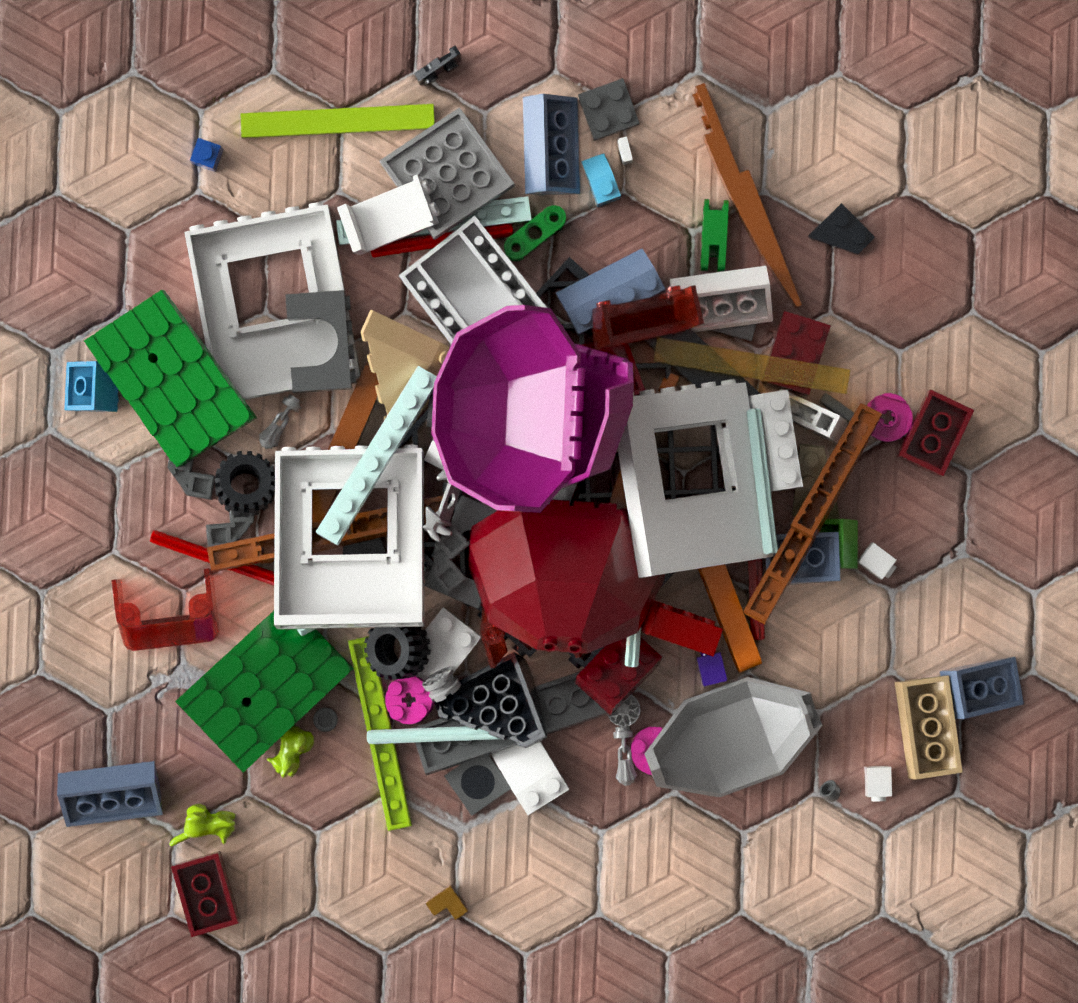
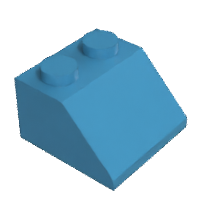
M98 361L67 362L64 410L117 412L119 402L118 388L108 373H105Z

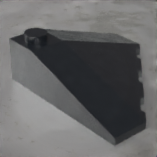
M515 652L460 680L461 687L453 695L450 693L446 696V699L439 702L435 701L434 703L439 717L447 720L450 718L460 722L459 724L474 730L482 729L487 731L489 735L505 741L506 739L515 741L517 745L528 748L547 738L533 676L527 660Z

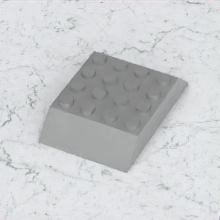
M473 216L399 275L450 344H452L457 332L505 306L529 305L547 308L476 216Z

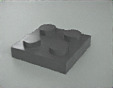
M623 78L578 94L594 141L640 124Z

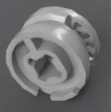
M451 667L436 671L423 682L422 686L426 691H429V697L432 702L446 699L447 695L450 693L453 695L461 687L458 678H454L452 675L453 670Z
M631 694L611 716L607 715L610 721L617 726H630L639 718L640 704Z

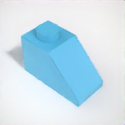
M604 153L581 161L597 207L621 198L613 172Z

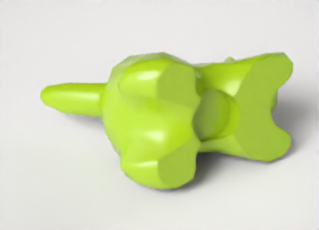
M294 725L281 737L279 754L267 759L281 777L284 778L287 775L293 777L300 765V754L309 752L314 745L312 733Z
M192 805L187 809L184 833L175 836L169 845L173 847L189 838H199L206 835H217L221 838L222 843L225 844L227 838L235 831V822L233 820L236 814L229 811L210 814L205 805Z

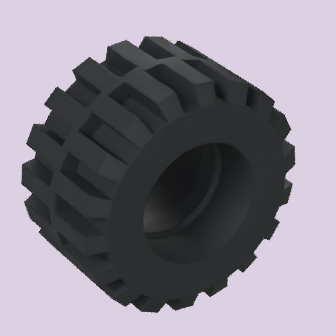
M238 451L235 457L232 454L227 456V461L223 460L220 463V469L217 468L215 492L219 503L225 505L226 511H234L236 516H239L240 513H244V517H249V513H254L255 516L260 514L259 510L265 511L268 508V503H272L275 494V470L273 467H270V462L267 458L263 460L262 455L259 453L254 456L252 451H247L246 455H242V451ZM240 474H251L260 481V486L251 494H240L232 488L231 482Z
M374 627L368 631L370 636L365 638L367 647L364 648V653H367L368 657L365 659L367 663H371L370 669L372 672L377 671V676L384 677L386 680L414 677L418 675V672H422L425 669L423 665L429 662L427 655H431V649H428V644L431 643L430 639L426 638L428 634L426 630H421V627ZM396 638L398 639L401 646V655L399 659L397 658L394 652V642Z

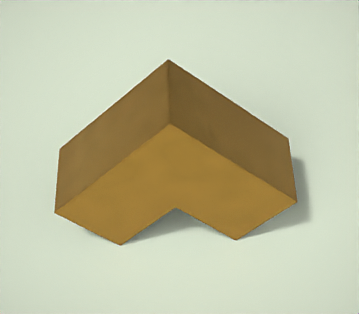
M451 885L425 903L434 916L445 908L449 910L455 920L468 912V909Z

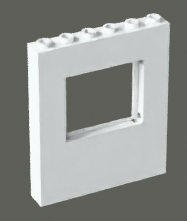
M323 202L311 203L309 208L301 210L299 206L289 207L285 209V213L276 214L275 211L261 213V217L252 219L251 215L237 218L238 222L228 223V220L216 221L213 223L214 226L204 228L203 224L190 227V231L185 232L206 348L244 400L292 391L291 368L324 364L336 352L338 345L337 333L331 324L320 319L293 321L284 319L239 328L227 265L229 262L301 249L309 293L345 291L330 209L328 205H323ZM349 310L347 311V320H351ZM349 335V345L354 344L355 359H350L351 369L356 370L357 379L360 377L361 372L354 335Z
M735 379L721 381L720 386H716L715 382L701 384V388H696L695 384L681 386L680 391H675V387L660 389L661 393L656 394L654 389L640 391V396H634L633 392V408L618 446V454L638 578L774 557L773 554H764L747 420V410L750 409L746 382L736 383ZM721 423H726V427L722 428ZM715 425L726 491L665 500L654 433ZM732 486H736L735 491H732Z
M413 444L398 448L374 488H388V554L312 555V490L342 489L368 446H355V449L347 450L343 446L330 447V450H321L320 447H307L306 450L296 451L294 447H284L282 451H275L274 626L277 629L424 626V530L422 528L424 526V452L422 448H418V445Z

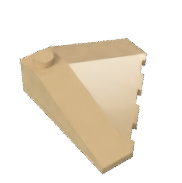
M370 310L361 330L362 340L368 341L371 353L367 354L370 370L372 373L376 372L379 384L375 388L379 403L385 405L387 415L416 368L420 366L437 376L450 347ZM428 399L427 402L425 403V405H424V407L422 408L421 412L424 410V408H425L426 405L428 404L429 399Z

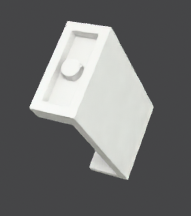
M415 175L413 176L414 181L353 206L344 204L337 207L353 253L357 255L365 254L439 224L437 216L440 213L436 203L431 202L429 194L432 191L428 181Z

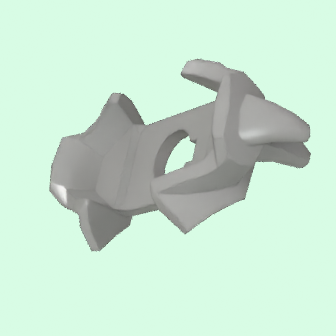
M442 470L436 477L437 480L447 479L448 481L445 470ZM449 481L439 510L435 513L430 507H426V525L422 526L423 530L428 532L430 537L437 542L441 541L438 533L445 536L452 535V532L445 527L451 526L450 519L461 491L449 484ZM452 494V500L448 505V498Z

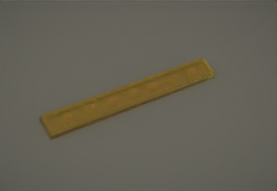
M657 337L653 362L840 394H847L851 371L849 369Z

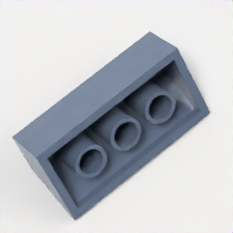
M551 94L523 97L525 194H580L577 98Z
M640 249L556 292V295L575 332L580 336L665 292V287L643 249Z
M155 761L58 773L57 796L66 827L163 815L159 777Z

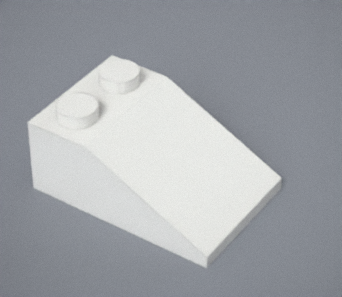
M443 607L426 628L428 633L426 638L430 639L431 643L428 644V649H431V655H427L429 659L428 664L423 665L425 669L422 672H418L416 676L425 681L431 674L446 667H451L454 673L481 639V636Z
M541 742L528 748L516 745L491 754L527 815L569 790L568 785Z

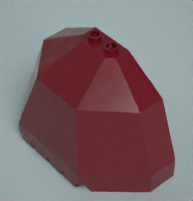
M552 499L541 513L498 510L471 526L469 569L489 623L536 650L570 652L574 654L589 653L638 633L664 582L665 574L638 578L628 510L624 508L619 510L617 509V504L599 503V508H594V502L575 501L574 506H569L570 500Z

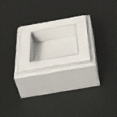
M627 136L619 138L617 144L622 164H630L633 159Z

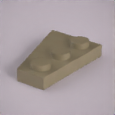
M800 444L798 458L803 487L795 488L792 516L797 515L827 462L824 446ZM837 502L834 504L827 519H840Z

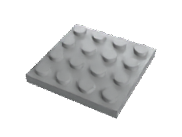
M460 107L380 160V164L397 188L414 181L413 176L415 175L428 181L432 191L429 194L431 202L436 203L440 213L437 216L439 224L426 228L434 240L515 187L514 182Z

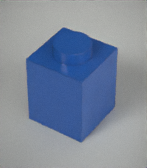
M198 138L190 161L194 165L216 172L224 149L218 144Z

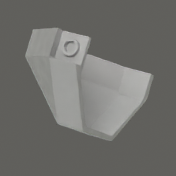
M746 677L684 700L645 752V757L656 787L722 797L784 774L823 725L815 709L810 692Z

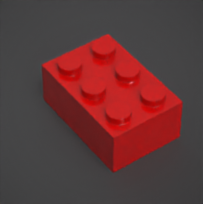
M655 600L641 625L642 633L713 657L723 629L715 626L716 621Z

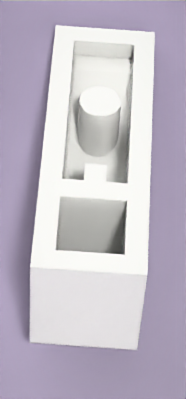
M788 392L793 422L837 444L849 422L838 414Z

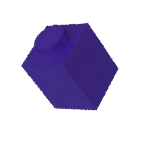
M700 652L701 656L696 657L702 685L708 686L727 681L721 652H716L714 657Z

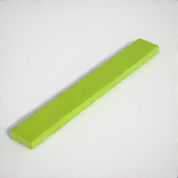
M434 104L240 113L242 139L425 130L435 124Z
M366 637L349 640L348 644L367 731L392 729L386 708L381 677L376 675L377 671L372 672L370 669L371 663H367L365 659L368 657L367 653H364V648L367 647V643H365ZM395 743L370 744L387 829L391 831L410 827L412 823Z

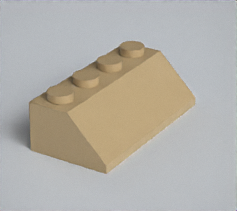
M949 676L895 682L908 778L916 780L962 773Z

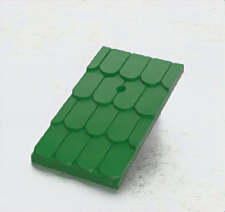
M165 290L158 291L84 340L105 373H108L123 397L128 400L150 434L155 437L176 467L185 465L257 419L254 412Z
M273 610L175 702L244 773L354 668L317 629L303 636L299 634L297 629H277L274 626ZM244 698L251 699L250 706H245Z

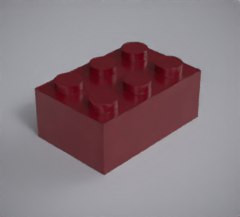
M784 311L761 382L803 396H809L831 325Z
M928 390L896 457L936 476H944L974 410L936 391Z
M626 637L605 646L577 675L575 684L610 716L660 665L662 656L642 638H640L639 665L637 667L625 665Z
M221 851L171 866L191 937L229 927L241 921Z

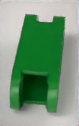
M704 199L700 271H708L709 257H717V272L725 271L729 200H723L721 210H710L709 199Z
M557 205L549 206L511 235L504 244V253L508 259L514 262L525 259L558 233L566 223L565 211ZM552 215H556L559 219L556 222H552L549 218ZM531 228H539L542 236L537 240L531 239L528 235ZM518 245L521 249L519 252H514L512 247Z

